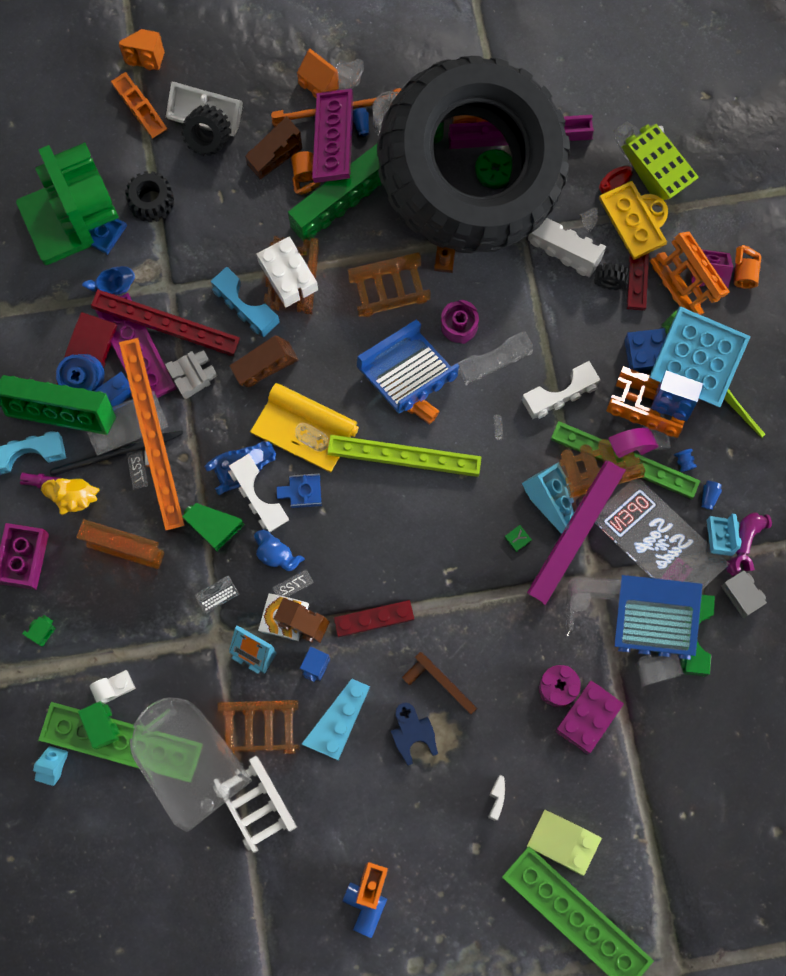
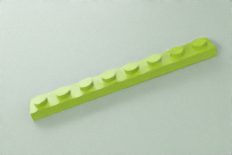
M330 435L327 454L479 477L481 456Z

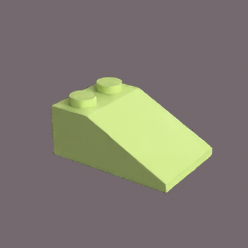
M544 810L527 847L530 846L534 851L584 876L602 838Z

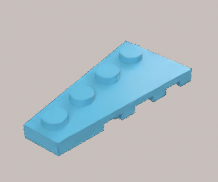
M351 679L302 745L339 760L370 686Z

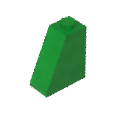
M198 503L187 507L182 516L216 552L244 526L240 518Z

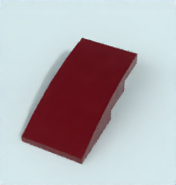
M81 312L64 358L75 354H89L96 357L104 369L106 357L112 346L110 342L117 325Z

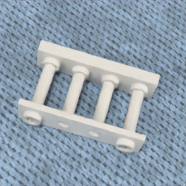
M257 756L249 760L251 765H249L247 770L223 784L219 779L214 780L216 786L213 787L218 797L222 796L242 831L245 837L243 840L245 847L248 851L252 850L253 853L259 851L256 847L257 843L282 828L284 830L287 828L288 831L297 828ZM252 775L254 777L258 775L261 780L258 784L259 786L231 801L226 792L227 790ZM262 793H268L271 798L268 801L269 804L243 819L240 818L236 808ZM271 811H278L281 816L278 822L255 836H250L246 829L247 825Z

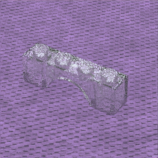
M523 331L508 338L505 343L489 353L478 356L473 355L458 362V373L465 386L531 355L534 346L526 331Z

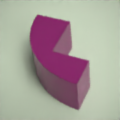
M648 428L631 429L609 437L613 450L619 458L635 450L643 455L659 447L652 430Z

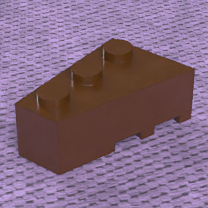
M286 116L245 156L246 163L259 179L265 177L303 149L299 129Z
M275 335L231 364L230 368L240 385L252 387L258 381L299 361L290 343Z

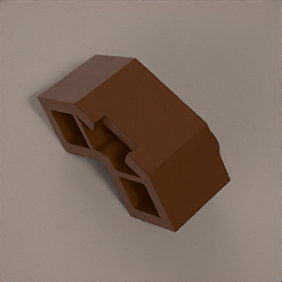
M284 597L273 618L279 623L278 627L289 631L290 628L296 630L303 635V640L313 643V640L320 643L330 623L324 616L311 612L305 606Z

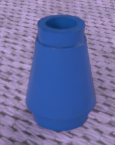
M366 108L353 110V122L359 137L368 136L369 113Z
M707 481L706 485H703L702 508L713 510L722 492L721 484Z

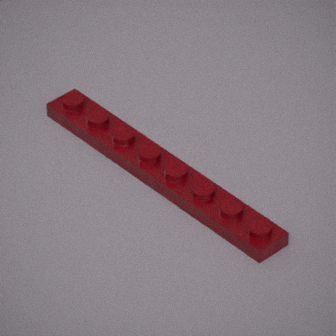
M97 290L91 304L92 309L233 357L240 342V337L101 290Z

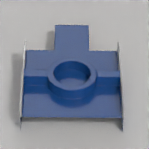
M320 474L289 476L290 486L277 487V499H291V508L322 506Z

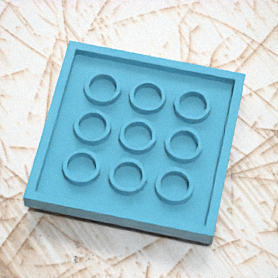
M679 307L649 378L661 382L665 372L669 371L703 383L699 399L721 407L751 336L688 309Z

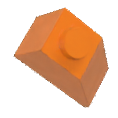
M370 862L366 863L356 899L357 904L376 910L388 868Z

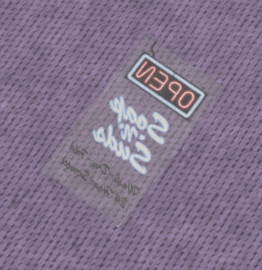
M637 476L605 504L595 521V524L651 578L703 584V590L729 565L720 554L710 553V545Z

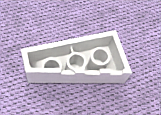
M548 218L528 236V240L533 246L544 249L549 256H555L564 265L573 267L580 275L589 278L596 270V266L602 261L606 246L601 243L599 246L593 244V240L585 237V239L578 237L577 233L571 229L563 230L561 224Z

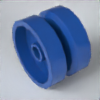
M75 354L65 357L59 363L56 370L58 385L94 391L104 382L105 371L101 362L89 354Z

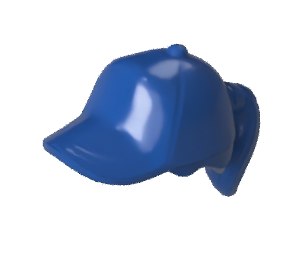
M126 266L113 267L101 272L95 282L87 280L82 283V286L93 292L101 290L113 295H121L129 290L130 285L134 281L135 274Z
M259 530L254 534V538L259 546L256 553L257 557L265 565L270 567L281 566L286 571H292L300 562L305 560L302 556L293 557L289 547L281 543L270 532Z

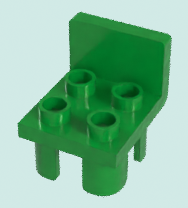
M85 142L55 155L50 145L38 149L44 164L35 167L44 188L16 200L44 265L52 264L91 247L94 241L89 230L119 218Z

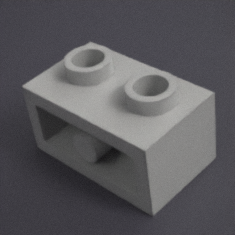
M744 570L721 585L743 618L767 603L764 593L753 584V577Z

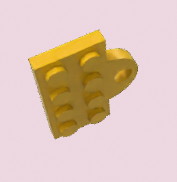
M633 181L599 196L601 204L633 260L667 244V240L660 230L668 216V207L662 198L653 194L641 196ZM658 205L662 208V211L655 212L652 207Z

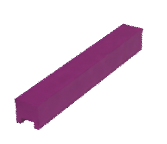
M592 115L564 116V129L566 136H569V141L593 140ZM488 121L449 124V149L508 145L502 133Z
M605 460L528 589V594L546 605L626 469Z

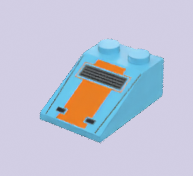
M236 626L229 653L233 655L231 659L239 664L247 663L250 665L249 669L257 674L260 671L265 674L277 654L273 646L243 628Z

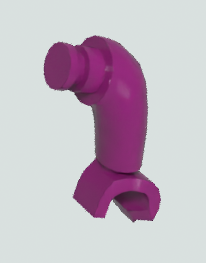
M754 512L741 520L738 530L739 538H741V547L735 552L737 556L731 557L726 563V570L731 576H736L741 571L740 562L743 564L745 572L754 570V564L747 555L750 553L754 536L764 528H771L772 520L770 515L766 514L763 516Z

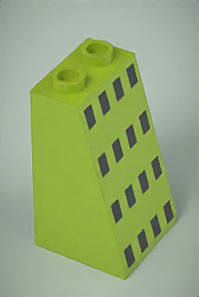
M657 124L643 126L639 129L640 133L638 135H631L625 139L626 143L621 146L649 193L657 195L663 200L671 199L699 178Z

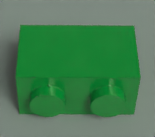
M99 701L78 711L93 749H100L119 740L117 734H120L116 723H112L110 719L112 712L108 704L105 705Z

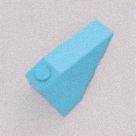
M558 462L530 477L522 485L530 500L562 534L574 514L572 506L574 499L573 496H569L567 490L569 482Z

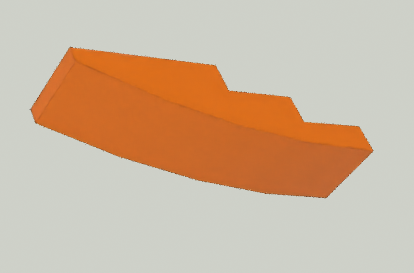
M126 72L111 81L113 87L152 139L168 129L148 99L144 97Z

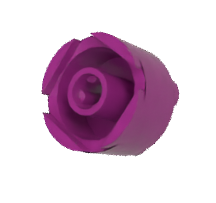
M465 300L451 302L445 306L441 316V331L448 340L465 344L475 336L479 323L476 307Z
M556 665L549 668L543 674L538 688L544 702L560 708L571 704L580 693L581 684L577 673L569 666ZM557 682L564 685L562 691L559 688H555Z

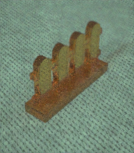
M607 439L600 440L598 444L599 449L593 451L589 445H582L580 454L576 456L573 455L571 450H564L562 452V460H559L560 466H565L568 475L565 481L566 484L570 483L568 485L570 498L586 494L601 469L597 466L595 456L601 455L603 462L605 460L610 461L620 468L626 469L618 484L644 477L643 463L638 464L640 463V458H635L634 452L623 456V461L617 463L613 447ZM583 460L586 472L580 474L576 462Z

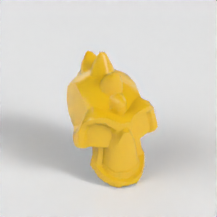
M61 478L56 481L54 479L47 480L42 484L41 491L46 497L56 503L60 514L63 515L68 512L81 511L87 508L90 503L97 501L95 495L99 492V488L91 486L83 479L69 480Z

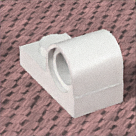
M127 670L109 679H100L89 686L96 703L101 701L104 704L136 689Z

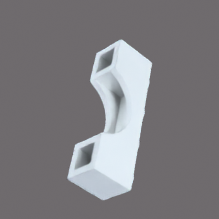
M590 361L572 370L571 384L567 389L561 392H549L539 386L523 394L522 402L532 419L536 417L540 419L546 416L548 411L562 408L565 402L569 400L573 402L579 399L581 394L595 391L598 388L600 378Z
M249 454L229 465L231 470L228 473L233 481L238 480L241 487L238 489L244 498L248 496L251 501L248 505L254 514L258 513L261 517L259 523L263 530L268 529L271 532L289 521L279 503L268 504L256 496L254 480L260 471Z

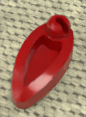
M623 166L609 172L599 185L600 192L604 194L628 183L632 177V168L630 166Z

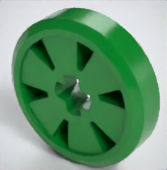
M491 149L482 153L477 159L475 173L479 182L492 189L507 186L512 171V157L500 149ZM493 166H494L495 168H498V167H499V169H498V171L492 170V167H493Z

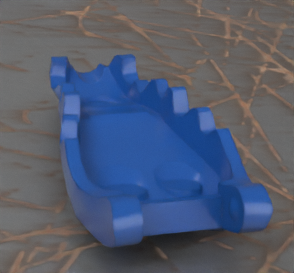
M263 441L254 446L222 453L210 460L204 467L206 471L214 469L221 484L215 488L217 494L220 495L241 486L238 480L233 481L228 473L231 470L229 465L247 454L250 455L259 471L262 470L264 465L274 461L276 453L272 444L269 441Z

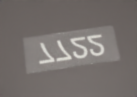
M142 450L127 453L133 489L147 487L148 483Z
M306 569L274 586L273 590L276 595L288 597L314 582Z

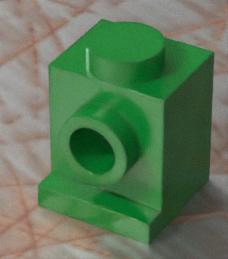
M43 615L42 617L39 616L38 619H34L29 626L30 630L28 632L24 631L22 634L43 647L56 627L52 625L53 620Z

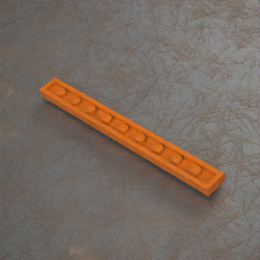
M135 338L119 342L165 530L185 526L139 339Z

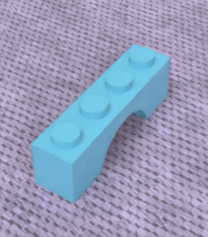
M50 431L46 432L43 436H29L26 440H14L8 442L7 445L0 446V475L11 472L16 459L26 453H37L43 456L48 463L66 459L62 436L58 432Z

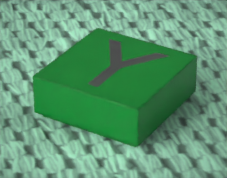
M521 525L504 537L515 552H518L532 541Z

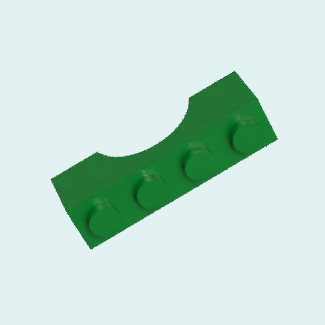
M701 596L699 624L714 616L715 596ZM684 606V610L693 611L692 607ZM683 621V623H692L690 621ZM682 627L685 630H691V628ZM682 640V641H681V642L690 643V641H688V640ZM697 641L696 656H691V660L680 658V668L683 669L682 674L704 677L710 674L711 654L704 651ZM681 646V649L687 651L689 647Z

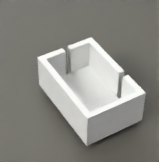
M290 236L257 253L261 268L285 308L300 300L298 289H301L303 298L318 291L317 281L300 253H298Z

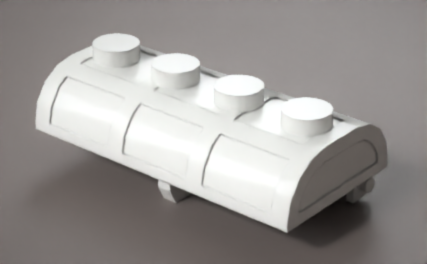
M171 82L166 113L167 119L184 123V119L198 106L209 105L211 107L213 105L216 106V110L221 109L223 111L222 114L227 115L228 118L226 120L230 121L231 126L229 128L232 129L230 135L235 136L241 119V100ZM199 123L200 128L212 131L208 125Z

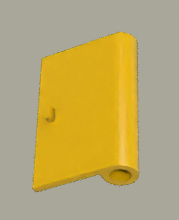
M275 383L269 393L268 402L250 433L331 473L340 457L327 455L330 435L355 437L359 427L356 421L279 383Z

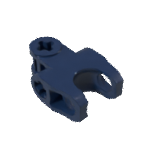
M410 703L400 704L395 712L399 728L391 730V734L407 766L413 764L410 747L415 742H424L432 756L437 755L435 733L429 718L425 717L419 720L415 708ZM403 708L406 711H411L407 719L405 716H400Z

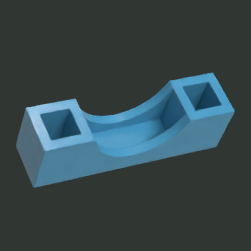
M228 267L211 280L214 294L217 297L222 296L225 299V304L231 310L234 308L238 312V317L243 322L247 321L251 325L250 328L254 333H260L264 337L280 323L278 315L266 304L250 306L240 300L238 297L241 288L240 279Z

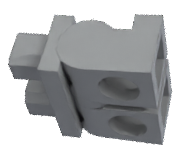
M204 350L196 354L191 351L188 355L182 356L177 361L165 364L185 400L211 385L209 381L218 376L212 365L204 370L202 369L201 365L209 361Z

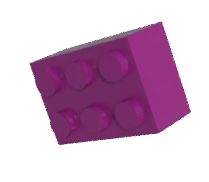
M5 523L0 545L1 585L37 590L49 536L48 532L41 528Z
M591 680L555 732L588 755L594 749L624 703Z

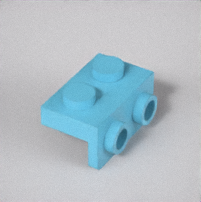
M732 513L728 519L709 516L707 528L710 553L733 556L741 547V538H739L738 531L739 522L737 521L736 514Z

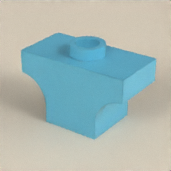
M49 746L34 764L33 771L36 772L35 781L54 786L61 777L68 751Z

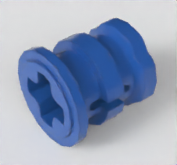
M692 449L674 454V457H678L677 463L681 466L680 472L689 471L697 467L693 463L695 460L694 456H691Z

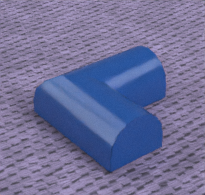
M350 882L342 902L361 910L353 930L372 938L388 898L380 895L376 910L357 904L356 899L359 886Z

